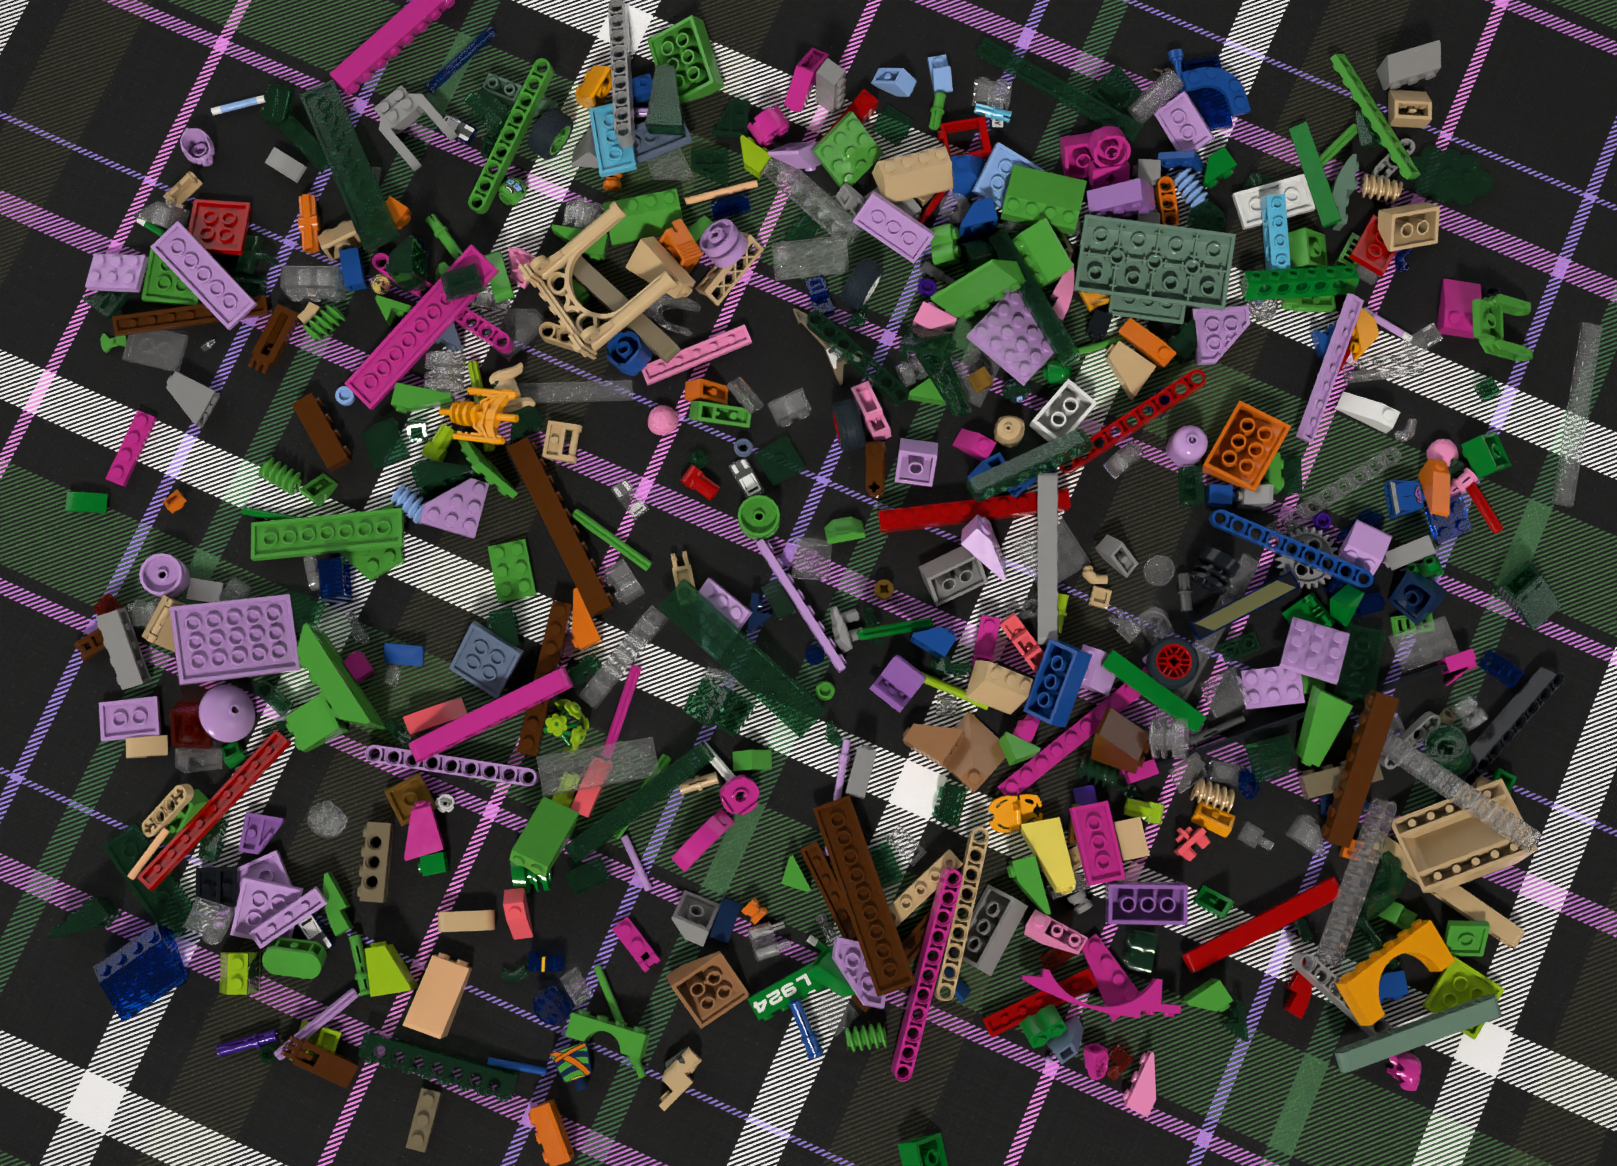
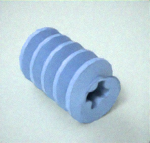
M1190 167L1179 172L1172 179L1175 186H1178L1177 191L1183 192L1181 197L1187 198L1185 203L1187 205L1191 204L1189 209L1192 211L1205 204L1209 199H1205L1208 192L1201 193L1204 186L1197 187L1200 180L1193 181V178L1196 176L1195 173L1188 174L1191 171Z
M404 484L392 495L391 502L397 503L396 506L402 508L404 513H408L407 516L411 519L413 518V522L417 524L419 523L423 504H421L423 497L416 499L418 493L410 494L412 487L405 489L406 485Z

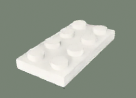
M1301 174L1233 193V201L1243 230L1262 225L1260 198L1267 195L1285 194L1287 218L1314 211L1316 207L1305 175Z

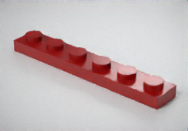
M1089 968L1057 982L1065 992L1074 998L1098 987ZM1041 990L982 1018L992 1038L1019 1025L1025 1018L1037 1014L1045 1006L1054 1004L1056 1007L1066 1001Z

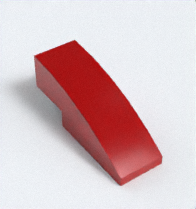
M1305 958L1302 961L1303 966L1306 964ZM1295 970L1286 986V989L1290 990L1292 994L1283 1010L1302 1019L1311 997L1313 985L1297 970Z

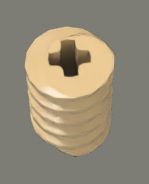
M1365 173L1361 181L1360 191L1363 198L1369 193V199L1376 195V200L1379 201L1383 196L1385 203L1391 198V204H1394L1401 194L1403 182L1398 184L1397 180H1393L1390 183V179L1386 178L1383 181L1382 177L1376 179L1375 175H1371L1368 178V174Z
M1201 778L1195 783L1190 800L1192 801L1195 796H1197V803L1205 799V806L1212 802L1213 809L1219 804V810L1222 811L1227 807L1228 814L1234 803L1235 792L1233 789L1227 792V787L1225 786L1220 789L1217 783L1212 787L1211 781L1205 784V779Z

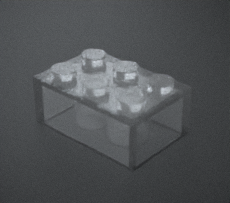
M281 266L280 288L292 301L310 299L314 302H320L321 299H329L331 302H340V300H346L347 289L344 285L342 270L339 267Z

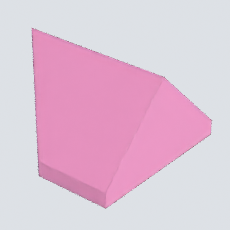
M508 247L509 279L525 289L529 282L522 278L520 275L522 271L518 266L525 263L530 266V263L536 257L521 248Z

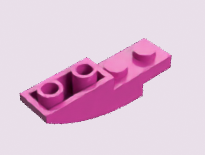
M981 614L968 685L976 660L993 663L1001 618Z

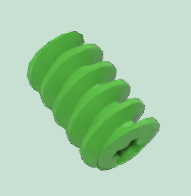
M333 303V307L325 306L327 312L320 310L322 317L314 315L316 322L308 321L310 327L303 325V328L315 341L316 339L323 341L321 334L329 336L327 329L334 331L333 324L340 326L338 319L346 321L344 315Z
M271 457L262 465L258 476L263 477L266 481L269 480V483L282 488L284 492H288L291 496L294 495L302 484L300 479L301 473L298 472L293 475V468L287 472L288 466L286 464L280 468L282 462L277 461L274 464L275 458Z
M877 1023L876 1029H874L873 1025L869 1024L868 1030H866L864 1025H861L860 1031H858L856 1026H853L852 1032L848 1027L845 1028L847 1048L851 1047L853 1052L856 1051L857 1046L863 1051L864 1045H867L868 1049L871 1050L872 1044L879 1049L881 1042L887 1048L885 1025L882 1028L881 1024Z

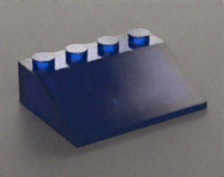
M157 923L94 966L99 985L123 1022H126L188 979L172 929Z

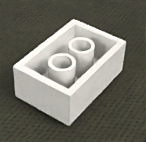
M1068 379L1031 421L1029 426L1059 450L1092 412L1097 402Z

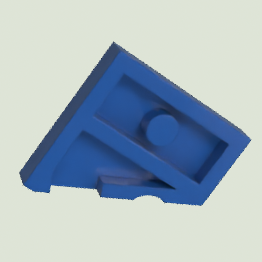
M1195 150L1158 153V160H1161L1162 167L1180 170L1191 167V171L1204 172V164Z

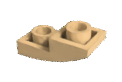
M167 735L125 739L126 758L168 755Z

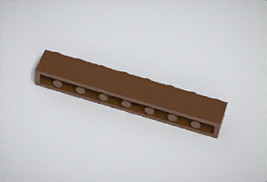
M554 600L552 602L534 681L560 669L573 614L572 604ZM553 697L526 710L517 748L518 753L539 757L544 737L543 726H546L545 721L549 716Z
M1370 690V693L1366 695L1364 711L1358 718L1359 726L1352 736L1353 743L1351 749L1346 754V764L1340 772V782L1334 790V800L1328 808L1326 824L1321 829V838L1325 841L1350 848L1399 702L1398 698L1374 690Z

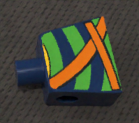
M589 1040L550 1054L564 1083L574 1081L577 1092L589 1088L585 1077L593 1073Z

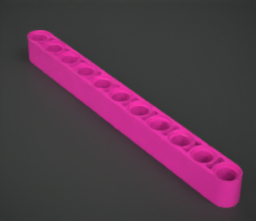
M952 867L944 868L940 874L914 975L916 984L911 986L891 1064L893 1075L901 1082L908 1081L913 1073L962 884L961 873ZM955 873V879L948 882L949 874ZM950 892V898L947 901H943V895ZM945 912V917L942 920H938V914ZM940 931L939 938L933 939L934 932ZM935 950V956L928 959V953ZM925 970H930V975L926 978H923V972ZM921 989H925V994L922 997H918V992ZM920 1008L919 1015L912 1016L913 1011ZM910 1028H915L913 1035H907ZM906 1047H910V1052L903 1055V1050ZM900 1067H906L902 1074H897Z

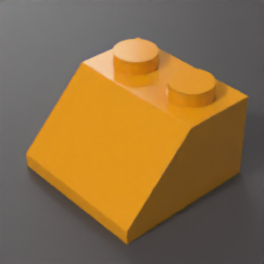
M594 65L591 71H587L584 77L585 81L582 86H578L575 92L577 103L587 109L602 106L612 89L611 68Z

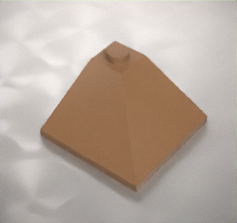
M969 711L954 727L963 730L965 737L945 768L971 793H974L1006 757L998 742L999 738Z
M720 951L683 964L666 975L671 988L701 1029L751 996Z

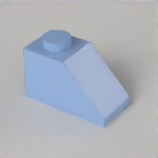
M879 68L871 84L894 96L909 97L917 81L904 68Z

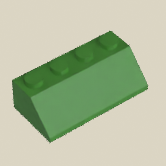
M677 189L616 200L627 216L609 230L611 243L613 246L638 241L642 238L662 236L666 229L673 228L675 231L671 223L678 219L683 221ZM614 201L603 203L604 211L610 208L609 205Z

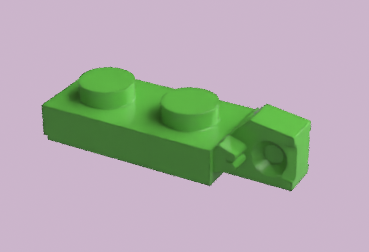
M1334 296L1285 298L1281 302L1282 309H1292L1297 312L1335 313L1336 310Z

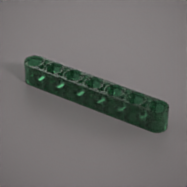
M813 310L808 314L806 325L809 330L864 379L869 381L891 403L896 406L905 404L909 397V391L902 383L822 312ZM817 317L820 323L813 324L810 318ZM830 329L834 332V335L828 337L824 334V331ZM845 342L848 348L841 349L838 343ZM858 354L862 357V361L856 362L852 356ZM867 368H875L876 374H869ZM881 380H888L890 382V386H882ZM895 393H903L904 399L898 400L895 397Z
M1076 429L970 478L966 483V488L976 502L984 501L1038 476V473H1045L1086 454L1092 449L1093 442L1083 429Z

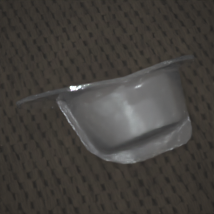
M1151 605L1149 609L1138 616V624L1146 639L1152 645H1155L1161 639L1175 637L1174 629L1165 610Z

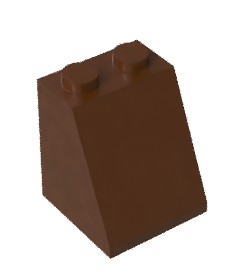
M1107 707L1095 732L1091 759L1136 774L1138 767L1142 768L1144 764V753L1148 754L1151 743L1148 742L1150 734L1111 707Z

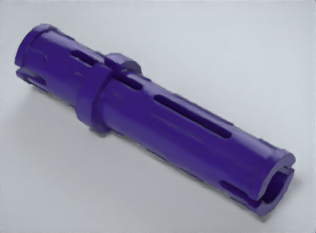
M276 1028L262 1033L255 1032L253 1035L218 1044L216 1046L217 1054L219 1057H223L253 1047L261 1048L264 1044L278 1041L279 1035Z

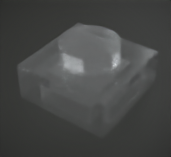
M937 696L936 715L955 716L956 696Z

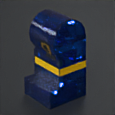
M529 951L528 971L559 972L566 967V958L562 954L548 957L539 956V951Z

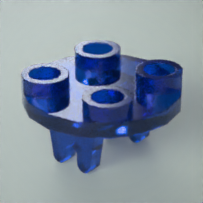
M549 986L538 991L535 995L533 1009L537 1017L544 1023L560 1025L570 1015L572 1002L557 987Z

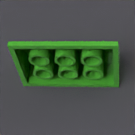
M691 15L647 40L669 107L711 95L725 87L703 20Z
M1013 165L1001 219L1032 226L1040 220L1047 218L1053 231L1074 236L1087 181Z
M991 259L930 298L956 318L969 319L979 309L984 310L990 307V303L994 300L999 301L1005 298V294L1009 291L1014 292L1020 289V285L1026 282L1017 261Z

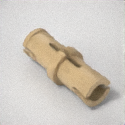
M715 771L701 777L699 775L695 776L694 779L678 783L681 794L684 795L688 792L701 791L704 787L719 784V779Z

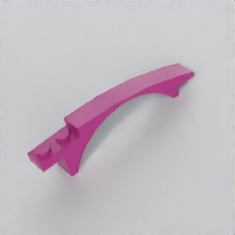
M1041 969L1040 976L1020 975V979L1042 991L1067 1002L1103 1013L1140 1018L1141 1010H1143L1145 1015H1155V1012H1163L1162 1016L1175 1017V1013L1181 1014L1180 1005L1161 1003L1162 979L1153 978L1142 992L1128 1001L1116 1005L1096 1006L1083 1003L1070 996L1059 986L1048 969Z

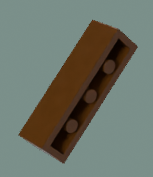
M310 393L292 403L295 412L327 469L333 472L351 462L349 457L351 452L346 444L342 445L340 441L342 436L337 428L333 429L331 425L333 420L328 412L324 413L322 409L324 404L320 397H315Z

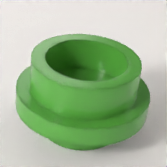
M822 681L816 686V695L819 699L826 701L834 696L835 688L832 683Z

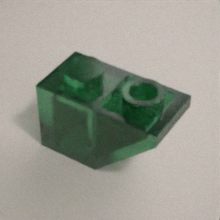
M1193 318L1189 323L1185 321L1178 329L1180 333L1177 336L1172 335L1166 342L1176 352L1173 358L1181 365L1198 347L1196 323Z
M525 406L513 412V414L519 416V421L512 422L510 439L513 443H516L528 437L527 435L531 432H537L543 427L545 421L535 407Z

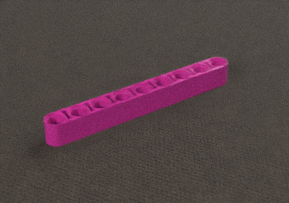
M378 253L372 259L373 266L382 275L420 300L425 295V292L433 287L432 284L384 253ZM383 261H386V264L383 267H380V264ZM401 271V274L395 277V273ZM416 280V284L412 287H409L410 283ZM468 308L454 321L503 354L510 353L514 348L512 339L505 332ZM472 320H477L474 326H469ZM487 330H492L489 336H485ZM502 340H507L505 346H500Z
M560 668L410 742L408 746L416 763L424 761L570 689L573 684L566 669Z

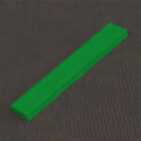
M1307 121L1290 128L1289 131L1323 228L1341 222L1339 211Z
M1111 650L1102 663L1101 667L1193 733H1197L1207 718L1166 687L1158 684L1152 677L1116 651Z

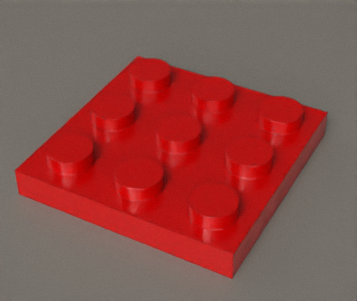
M194 199L188 231L209 253L243 255L252 209L251 203Z

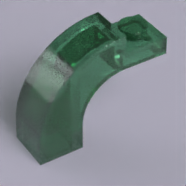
M1389 850L1382 853V869L1376 882L1369 888L1355 894V909L1366 920L1385 911L1400 895L1406 882L1407 873L1401 868L1400 859Z

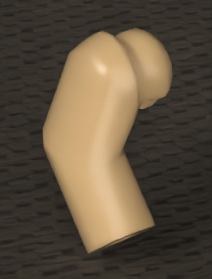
M1090 565L1083 567L1082 575L1089 583H1108V575H1096L1093 572V567Z

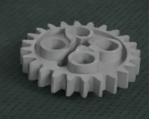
M1303 527L1302 532L1299 528L1295 529L1296 534L1292 531L1288 532L1289 537L1294 540L1303 542L1308 546L1311 541H1314L1317 544L1316 549L1334 557H1339L1338 555H1333V552L1337 550V548H1331L1334 541H1327L1329 535L1322 537V530L1315 533V528L1313 527L1308 532V528ZM1289 543L1286 549L1291 554V548L1294 546ZM1307 551L1304 557L1309 555L1310 559L1308 561L1310 562L1313 556L1311 552ZM1282 555L1275 558V561H1280L1276 568H1282L1279 575L1291 574L1295 582L1298 583V588H1302L1305 584L1306 589H1310L1311 583L1314 588H1317L1318 582L1322 585L1325 584L1324 578L1331 579V576L1312 568L1313 574H1310L1308 566ZM1328 559L1323 560V567L1325 569L1330 567ZM1298 565H1302L1304 567L1305 571L1303 575H1299L1297 573L1296 569Z

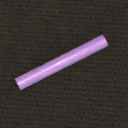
M629 836L621 837L644 890L651 889L652 886Z

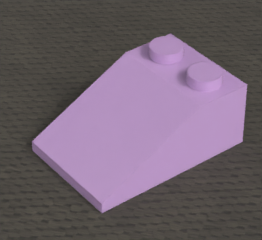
M977 514L962 529L961 545L1004 581L1006 579V562L991 523L987 518H982Z

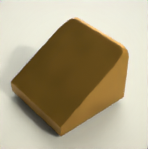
M985 366L967 377L976 394L989 388L994 383Z

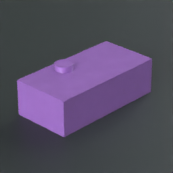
M1105 882V921L1108 924L1187 925L1188 885L1184 882Z

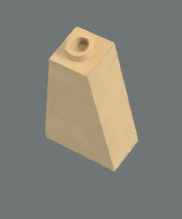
M654 236L640 239L626 265L629 271L649 283L667 270L678 283L677 287L666 292L675 299L689 296L696 283Z

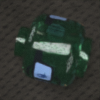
M1015 378L1006 381L1004 389H1002L1004 399H1008L1011 404L1027 400L1031 393L1028 382L1023 386Z

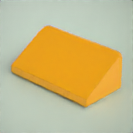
M1201 801L1194 811L1191 822L1226 838L1232 830L1236 816L1230 813L1227 814L1224 810L1220 811L1217 807L1213 809L1211 804L1205 806V802Z

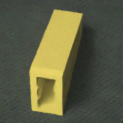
M1060 817L1021 824V835L1032 854L1035 855L1054 892L1069 894L1075 890L1076 881Z

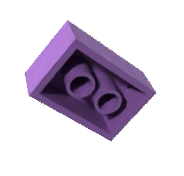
M1141 178L1087 191L1089 213L1095 216L1128 219L1134 214L1144 215L1148 214L1151 210H1155L1154 189Z

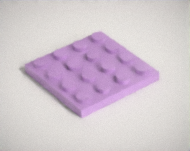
M1009 291L1005 295L1006 297L1001 299L968 333L966 338L1024 386L1065 343L1070 335L1019 292Z

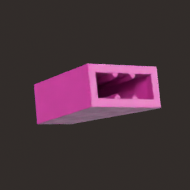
M418 801L411 808L404 855L405 861L444 850V842L431 801Z

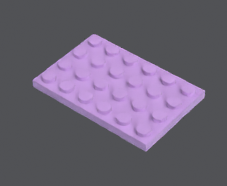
M290 594L169 608L179 685L300 671Z

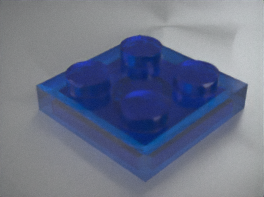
M1460 494L1450 497V515L1448 517L1431 514L1429 508L1424 509L1434 541L1438 545L1473 530L1463 497Z

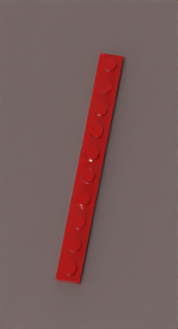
M275 730L137 878L149 890L154 891L288 748L291 742L279 731Z

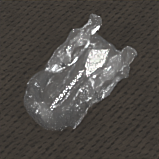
M665 293L647 308L643 314L648 318L654 319L667 330L691 336L693 332L689 331L690 329L667 322L663 316V311L679 308L698 312L701 308L697 302L689 298L681 297L675 299Z

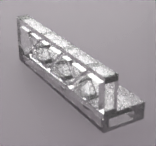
M1417 352L1361 358L1357 361L1353 359L1346 360L1342 371L1344 383L1347 384L1419 376L1424 372V365L1418 363ZM1406 358H1412L1413 365L1404 366L1401 363ZM1391 360L1396 364V367L1385 368L1383 364ZM1372 362L1378 368L1367 370L1364 367L1367 363ZM1353 364L1359 368V371L1348 372L1347 365Z

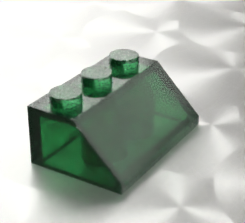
M409 235L389 254V261L386 262V271L403 291H426L428 254L415 237Z

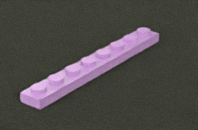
M1347 293L1298 428L1296 437L1308 443H1313L1364 303V300L1354 294Z
M762 538L756 542V546L838 673L846 669L844 665L847 663L841 653L839 655L834 650L836 647L831 637L827 639L823 633L826 631L820 621L816 622L813 617L815 615L810 605H805L803 602L805 599L800 589L796 590L792 585L795 583L789 573L785 574L782 569L784 567L779 557L775 559L772 554L774 551L773 547L768 541L765 543Z

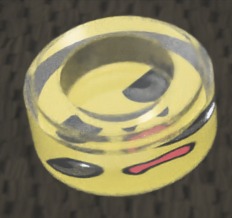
M376 275L371 280V288L377 294H385L391 287L390 281L385 275Z

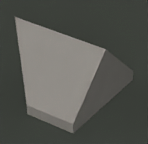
M592 126L573 150L572 166L598 168Z

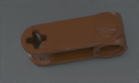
M886 441L866 442V491L871 497L880 498L885 492ZM877 484L879 489H876V492H873L871 488H874Z

